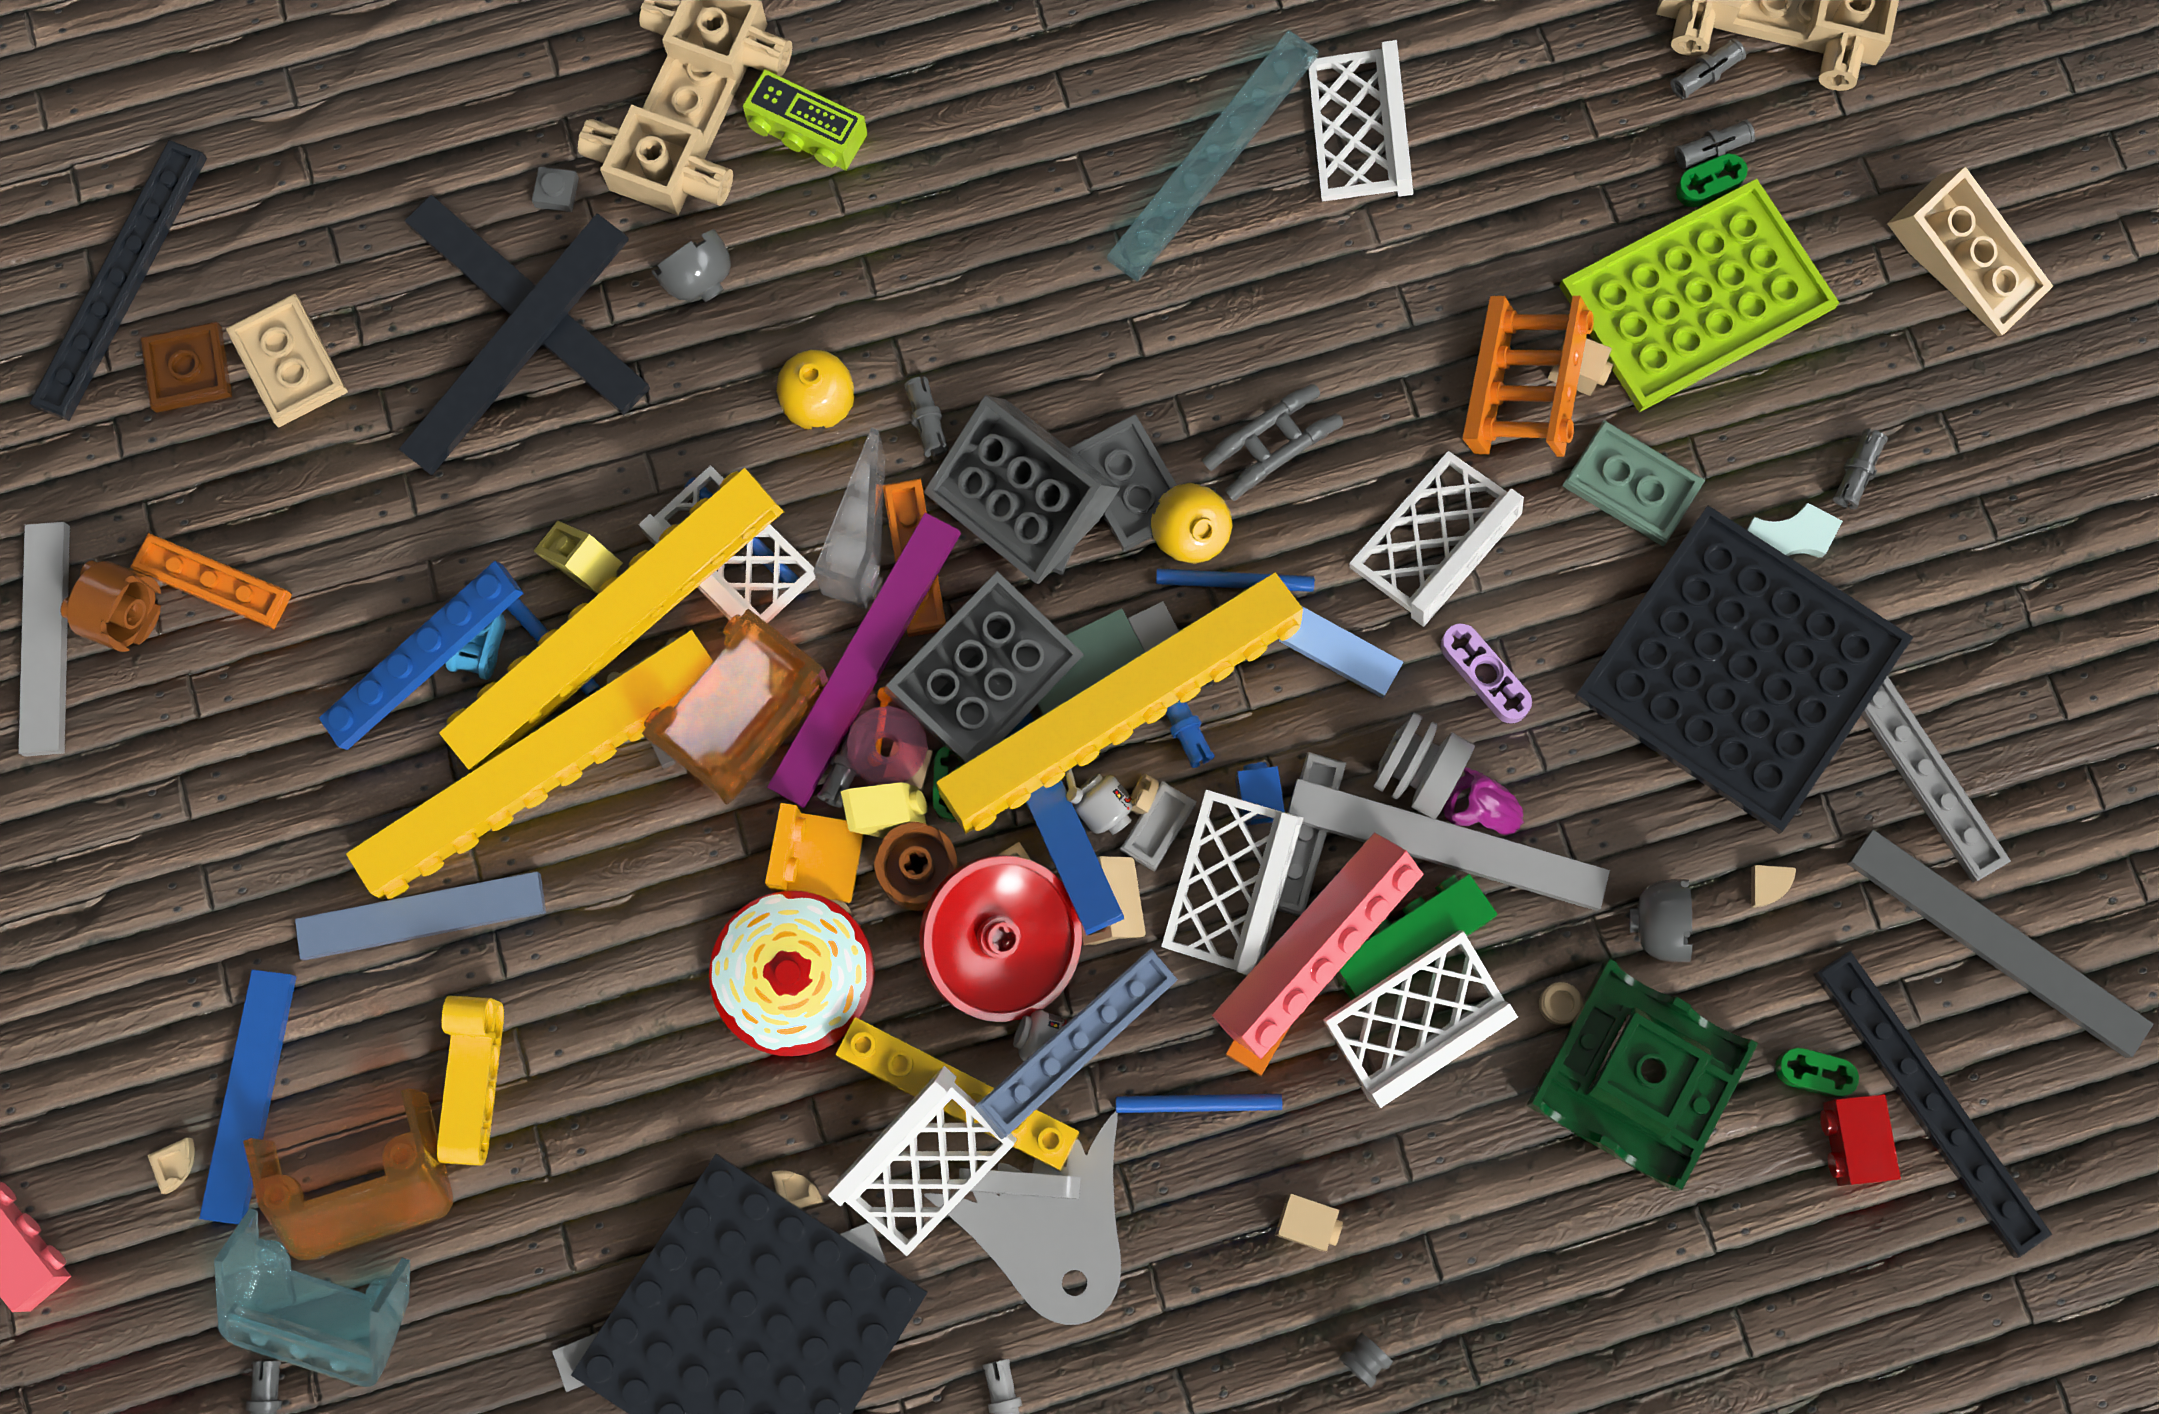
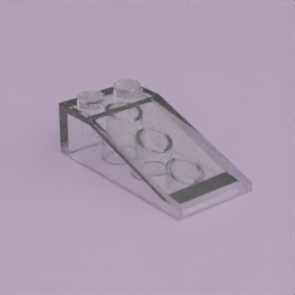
M872 427L813 570L823 595L863 609L867 608L870 599H876L883 583V578L879 577L885 453L879 430Z

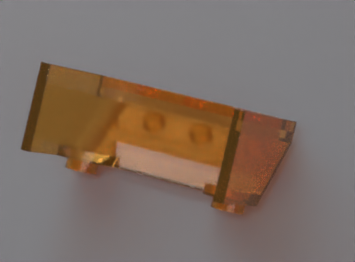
M410 1088L401 1090L411 1132L396 1136L386 1144L382 1153L385 1176L307 1201L304 1200L299 1182L291 1176L282 1175L275 1142L254 1138L243 1141L258 1206L287 1252L293 1258L298 1260H315L439 1220L450 1211L453 1204V1193L445 1163H440L437 1158L438 1134L427 1093Z

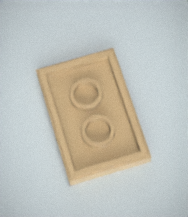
M296 294L226 328L273 422L278 428L348 393L300 298Z

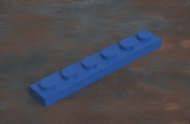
M497 561L491 563L319 717L339 748L345 750L351 748L523 594V591L503 564Z

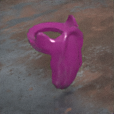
M1465 767L1463 770L1465 775L1459 778L1444 805L1445 818L1457 826H1470L1480 822L1486 828L1494 829L1503 835L1513 834L1516 830L1520 829V826L1524 823L1523 809L1516 797L1497 781L1481 772ZM1471 787L1468 797V809L1455 813L1454 807L1457 797L1463 790Z

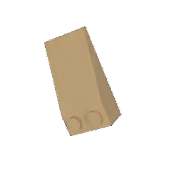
M1966 167L1938 175L1887 223L1909 254L1997 336L2005 334L2053 287Z

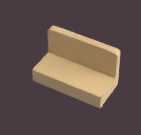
M1097 857L1122 910L1124 920L1087 936L1081 925L1083 945H1097L1115 939L1144 937L1146 932L1134 859L1132 857Z

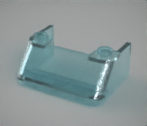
M250 1208L214 1259L218 1329L221 1335L236 1346L362 1387L375 1385L386 1367L409 1303L410 1260L402 1257L390 1278L372 1281L366 1290V1294L291 1270V1259L282 1244L277 1241H266L259 1238L258 1211Z

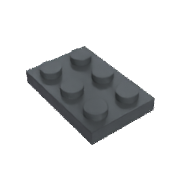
M1135 414L1069 448L1120 488L1102 516L1123 552L1153 537L1151 518L1160 504L1158 501L1164 493L1177 486Z

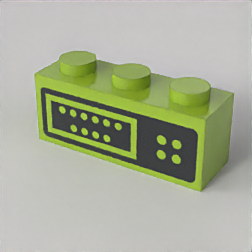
M765 69L743 105L747 123L754 132L762 136L770 134L780 139L785 146L793 151L800 152L803 150L810 153L827 167L833 168L837 166L847 171L867 136L864 116Z

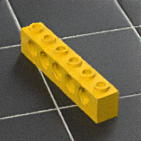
M856 1017L835 1054L843 1061L914 1097L944 1066L957 1077L954 1083L977 1103L994 1089ZM951 1099L944 1106V1112L967 1123L966 1110ZM1035 1110L1011 1132L1017 1138L1013 1148L1061 1172L1079 1136V1131ZM984 1132V1133H986V1134H988V1135H990V1136L996 1138L992 1133H990V1132Z

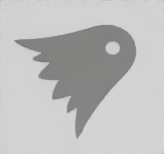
M1116 1111L1099 1131L1087 1155H1085L1079 1139L1076 1140L1068 1156L1067 1167L1063 1166L1061 1172L1036 1159L1034 1161L1032 1173L1080 1177L1079 1199L1000 1194L998 1196L996 1193L973 1192L977 1203L962 1199L948 1213L997 1263L1025 1301L1041 1316L1056 1323L1079 1325L1100 1316L1112 1303L1120 1284L1121 1256L1116 1228L1113 1185L1114 1143L1118 1114ZM998 1164V1171L1023 1173L1009 1164ZM924 1193V1196L935 1206L941 1207L944 1204L943 1194ZM1071 1270L1082 1272L1087 1279L1085 1291L1078 1296L1067 1294L1062 1287L1064 1275Z

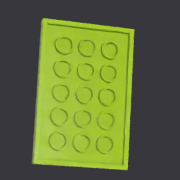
M1758 179L1563 279L1559 285L1570 304L1573 296H1581L1587 308L1592 311L1594 324L1590 336L1593 341L1612 348L1607 362L1613 364L1612 370L1639 412L1834 310L1839 304V301Z

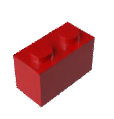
M1886 1095L1823 1102L1824 1110L1821 1111L1820 1122L1826 1136L1829 1135L1832 1152L1828 1154V1167L1832 1177L1837 1179V1185L1846 1186L1900 1180L1901 1176Z

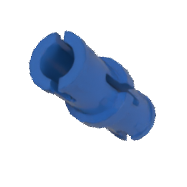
M1178 701L1168 707L1166 715L1172 725L1170 732L1173 738L1179 739L1191 767H1200V761H1202L1203 765L1210 762L1215 755L1211 752L1199 728L1202 724L1199 717L1193 716L1187 702L1181 703Z

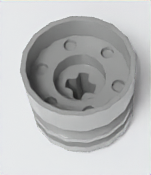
M1413 712L1411 718L1397 729L1379 762L1374 788L1383 792L1389 779L1393 776L1399 782L1391 797L1398 799L1408 786L1415 788L1416 792L1411 807L1435 820L1459 780L1475 748V744L1453 732L1446 737L1440 746L1432 743L1437 724L1431 722L1424 736L1421 737L1415 734V731L1423 717Z

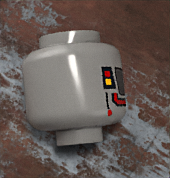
M1098 773L1079 787L1083 791V797L1078 804H1074V809L1093 833L1099 834L1109 830L1114 835L1131 822L1127 814L1133 808V800L1116 777L1112 775L1102 777Z
M1037 1010L1029 1017L1023 1016L1017 1027L1013 1042L1014 1047L1018 1048L1020 1058L1023 1061L1029 1058L1069 1020L1043 1010Z

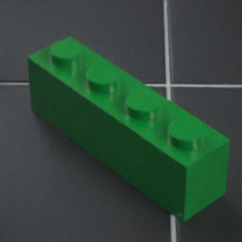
M1470 874L1461 880L1456 875L1449 877L1435 887L1439 894L1425 902L1422 896L1402 909L1405 916L1394 924L1388 918L1381 922L1370 935L1371 939L1363 943L1335 975L1351 1000L1459 930L1464 931L1466 936H1469L1498 915Z

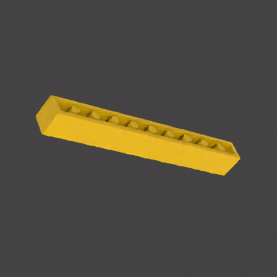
M744 468L740 472L736 471L729 474L721 482L720 490L710 498H703L690 509L689 513L691 515L679 525H671L663 531L659 537L660 541L649 551L644 550L634 556L629 562L630 567L619 577H612L604 582L598 590L599 594L588 604L582 603L574 608L568 615L569 620L558 630L553 629L544 634L538 641L539 646L528 656L524 655L514 660L507 668L508 673L498 682L487 684L478 692V699L467 709L462 708L448 718L446 721L447 726L439 734L468 769L476 770L524 738L784 512L747 469Z
M1276 572L938 780L936 783L940 797L965 834L973 829L980 831L988 827L995 821L996 815L1008 807L1010 809L1020 807L1029 800L1032 792L1042 786L1048 788L1057 784L1065 776V772L1077 764L1079 766L1089 764L1099 755V751L1111 743L1118 745L1132 735L1133 729L1144 722H1147V724L1156 722L1165 715L1168 707L1178 701L1185 703L1191 700L1200 692V687L1212 680L1214 682L1223 680L1231 674L1234 666L1245 659L1247 661L1255 660L1266 651L1269 644L1277 639L1284 641L1292 637L1301 625L1302 606Z
M691 630L353 848L346 855L370 894L381 900L386 897L387 899H393L403 894L409 888L408 883L420 875H431L442 868L444 865L443 860L456 852L461 854L472 849L478 844V838L489 830L497 831L510 824L514 819L512 815L525 807L530 809L541 804L547 799V793L560 784L561 786H567L575 782L583 774L582 770L592 763L600 764L610 759L617 752L615 748L628 740L633 742L644 737L647 734L645 730L650 729V726L661 718L667 720L679 714L684 709V704L695 696L701 698L713 692L718 687L717 682L723 679V676Z

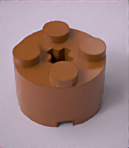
M91 560L83 565L80 577L75 583L70 596L66 597L62 602L60 612L63 618L68 619L69 626L75 634L114 650L126 652L130 650L127 648L132 643L140 645L153 631L161 610V605L155 604V592L161 594V590L157 581L151 577L109 561L96 562Z
M909 822L901 824L887 833L876 853L874 867L876 877L890 900L903 909L923 911L939 884L949 874L959 868V861L955 848L945 833L925 823ZM919 859L922 864H926L923 866L921 874L916 875L913 870H910L913 868L911 861Z

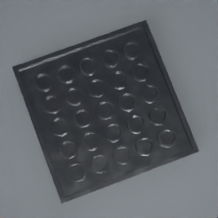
M1707 505L1574 698L1780 834L1785 830L1913 639V636Z
M715 1154L571 1376L628 1414H852L928 1291L881 1262L719 1154Z

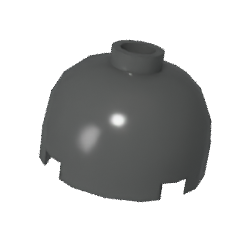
M715 229L702 234L704 240L697 244L692 241L687 243L657 265L658 269L652 271V274L668 294L679 300L692 301L702 297L704 302H708L724 290L720 283L729 275L731 267L730 254Z
M1689 879L1658 881L1648 886L1641 893L1638 908L1629 909L1630 933H1638L1641 947L1649 955L1659 960L1670 962L1691 961L1692 944H1688L1687 937H1690V932H1692L1691 889L1688 887Z

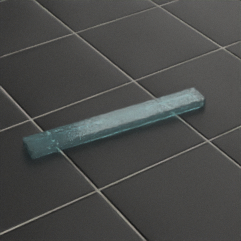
M1288 30L1107 255V261L1138 282L1316 60L1319 50Z

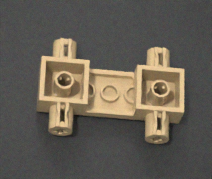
M644 0L640 7V26L664 36L662 41L667 57L643 108L631 105L620 129L595 119L586 120L579 134L578 152L584 157L603 163L600 171L609 191L675 215H679L688 195L720 206L726 201L731 190L733 171L705 160L706 155L748 66L760 71L765 69L781 77L785 73L791 59L792 42L765 32L768 24L762 1Z
M1659 0L1656 15L1676 19L1671 47L1677 53L1685 56L1705 54L1709 49L1713 28L1824 53L1819 82L1825 88L1843 91L1856 86L1861 62L1876 66L1889 46L1899 0Z

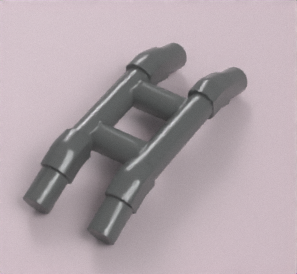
M1310 384L1301 390L1298 389L1281 399L1278 404L1236 433L1230 434L1202 459L1205 466L1212 471L1224 460L1229 459L1233 454L1242 449L1244 445L1256 459L1257 463L1249 467L1236 481L1225 489L1233 501H1236L1246 491L1252 489L1265 479L1267 475L1307 447L1314 445L1327 437L1328 434L1343 426V419L1337 413L1313 423L1304 429V432L1291 419L1289 415L1320 396L1319 388L1315 384ZM1276 424L1289 442L1271 454L1257 436Z

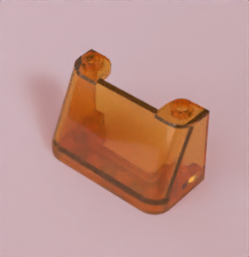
M747 609L742 616L739 614L735 615L727 623L723 630V633L726 635L724 640L726 647L675 707L669 705L664 709L660 707L654 709L645 720L644 726L646 728L642 732L646 739L726 805L731 803L742 792L814 706L828 682L825 670L820 664L750 609Z

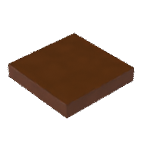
M218 322L141 337L150 406L154 412L158 413L232 397L222 327Z

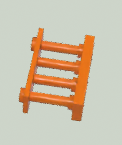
M1490 296L1462 438L1474 454L1489 455L1491 442L1495 441L1497 437L1546 438V442L1557 457L1565 456L1566 445L1572 441L1574 434V424L1571 418L1586 336L1591 334L1594 324L1593 313L1587 308L1581 296L1572 297L1569 314H1518L1505 296ZM1517 330H1566L1563 350H1511L1510 343L1512 334H1515ZM1510 365L1560 366L1556 386L1504 385L1505 369H1509ZM1504 401L1553 402L1549 422L1497 421L1496 416L1498 406L1502 405Z

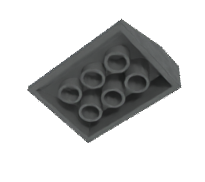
M985 395L924 493L1032 581L1040 584L1100 520L1120 488L1009 401Z
M997 571L885 686L884 692L914 721L966 764L1000 743L1084 654Z

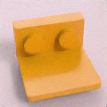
M781 803L765 884L771 891H804L830 900L850 903L853 897L864 834L849 831L847 820L801 813L797 805Z

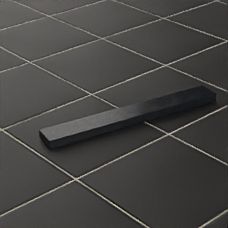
M168 140L32 397L30 404L34 408L67 421L71 420L207 160L203 152Z
M430 195L404 220L409 228L509 316L512 315L535 287L529 279L433 195ZM569 314L563 318L542 343L623 416L650 390L648 383Z
M596 213L402 444L399 450L430 475H433L629 241L626 234Z
M1851 951L1844 953L1814 973L1815 978L2013 1258L2021 1257L2053 1235Z

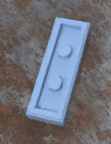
M1302 606L1303 613L1299 630L1292 637L1284 641L1279 639V642L1373 694L1384 698L1403 661Z

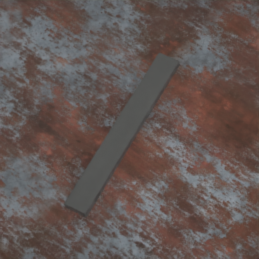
M1875 830L1867 833L1847 864L2123 1057H2133L2152 1028V1022Z

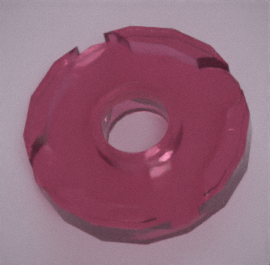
M891 706L873 708L860 715L850 728L846 743L848 762L851 767L861 776L860 778L868 784L875 786L909 781L923 766L928 749L925 731L918 720L905 710ZM883 737L891 738L897 743L898 752L891 757L882 756L877 752L875 743Z

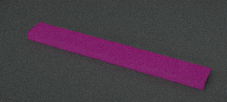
M924 513L770 781L768 789L805 808L828 768L833 755L836 754L850 726L856 719L961 535L958 529Z

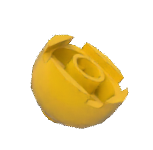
M808 350L797 353L786 361L779 372L776 392L781 409L791 422L804 429L822 426L825 428L833 427L847 416L853 406L854 385L850 371L838 357L827 351Z
M1187 483L1177 485L1161 496L1158 501L1160 504L1156 508L1155 514H1152L1151 528L1153 538L1162 551L1177 561L1193 564L1209 561L1221 553L1230 539L1233 525L1231 512L1220 495L1208 487Z

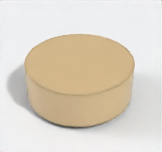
M1564 982L1548 986L1539 998L1541 1014L1547 1021L1556 1025L1568 1024L1575 1020L1583 1005L1579 991L1574 986Z

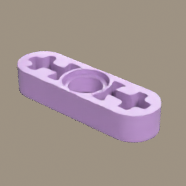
M1466 624L1451 626L1441 640L1443 655L1498 719L1506 723L1521 721L1532 706V698L1528 690L1471 626ZM1453 636L1458 639L1463 637L1468 639L1469 642L1466 645V649L1472 656L1477 650L1481 653L1472 661L1469 667L1464 663L1470 657L1462 648L1457 650L1452 648ZM1479 664H1490L1496 670V680L1488 684L1482 683L1475 675V668ZM1503 680L1508 684L1502 690L1510 699L1517 696L1521 702L1517 706L1520 712L1514 708L1509 711L1504 708L1503 705L1507 700L1500 691L1495 697L1490 693L1496 690Z

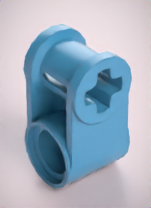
M501 613L446 662L447 670L456 672L458 669L477 673L481 679L488 680L494 672L499 646L506 627L504 615Z

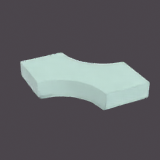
M1806 503L1797 515L1784 521H1765L1754 517L1746 530L1787 556L1802 553L1822 558L1828 551L1842 520Z

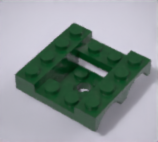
M1609 959L1602 963L1584 997L1585 1001L1551 1065L1548 1069H1545L1526 1106L1672 1191H1681L1758 1043L1716 1026L1694 1011L1689 1003L1644 985L1625 973L1617 965V962ZM1626 1022V1025L1622 1033L1620 1034L1614 1048L1612 1049L1593 1087L1589 1088L1599 1068L1601 1067L1607 1053L1609 1052L1615 1038L1617 1037L1623 1023ZM1646 1059L1655 1060L1662 1068V1077L1657 1083L1646 1081L1641 1074V1066Z

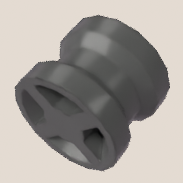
M1360 1333L1355 1339V1347L1350 1352H1343L1339 1360L1364 1384L1372 1388L1376 1383V1375L1381 1369H1388L1393 1361L1366 1335Z

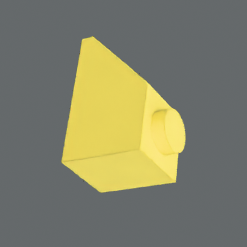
M560 521L555 523L534 550L537 555L575 582L599 594L598 590L601 585L608 579L615 577L617 570L623 564L590 534Z
M900 782L841 791L848 829L851 832L884 838L889 831L901 824L909 822L926 824L924 814L927 812V803L923 793L917 786Z

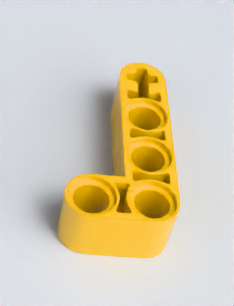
M449 995L446 997L443 1005L442 1029L444 1033L451 1035L437 1143V1158L440 1163L482 1166L487 1158L504 1024L503 1004L492 998Z

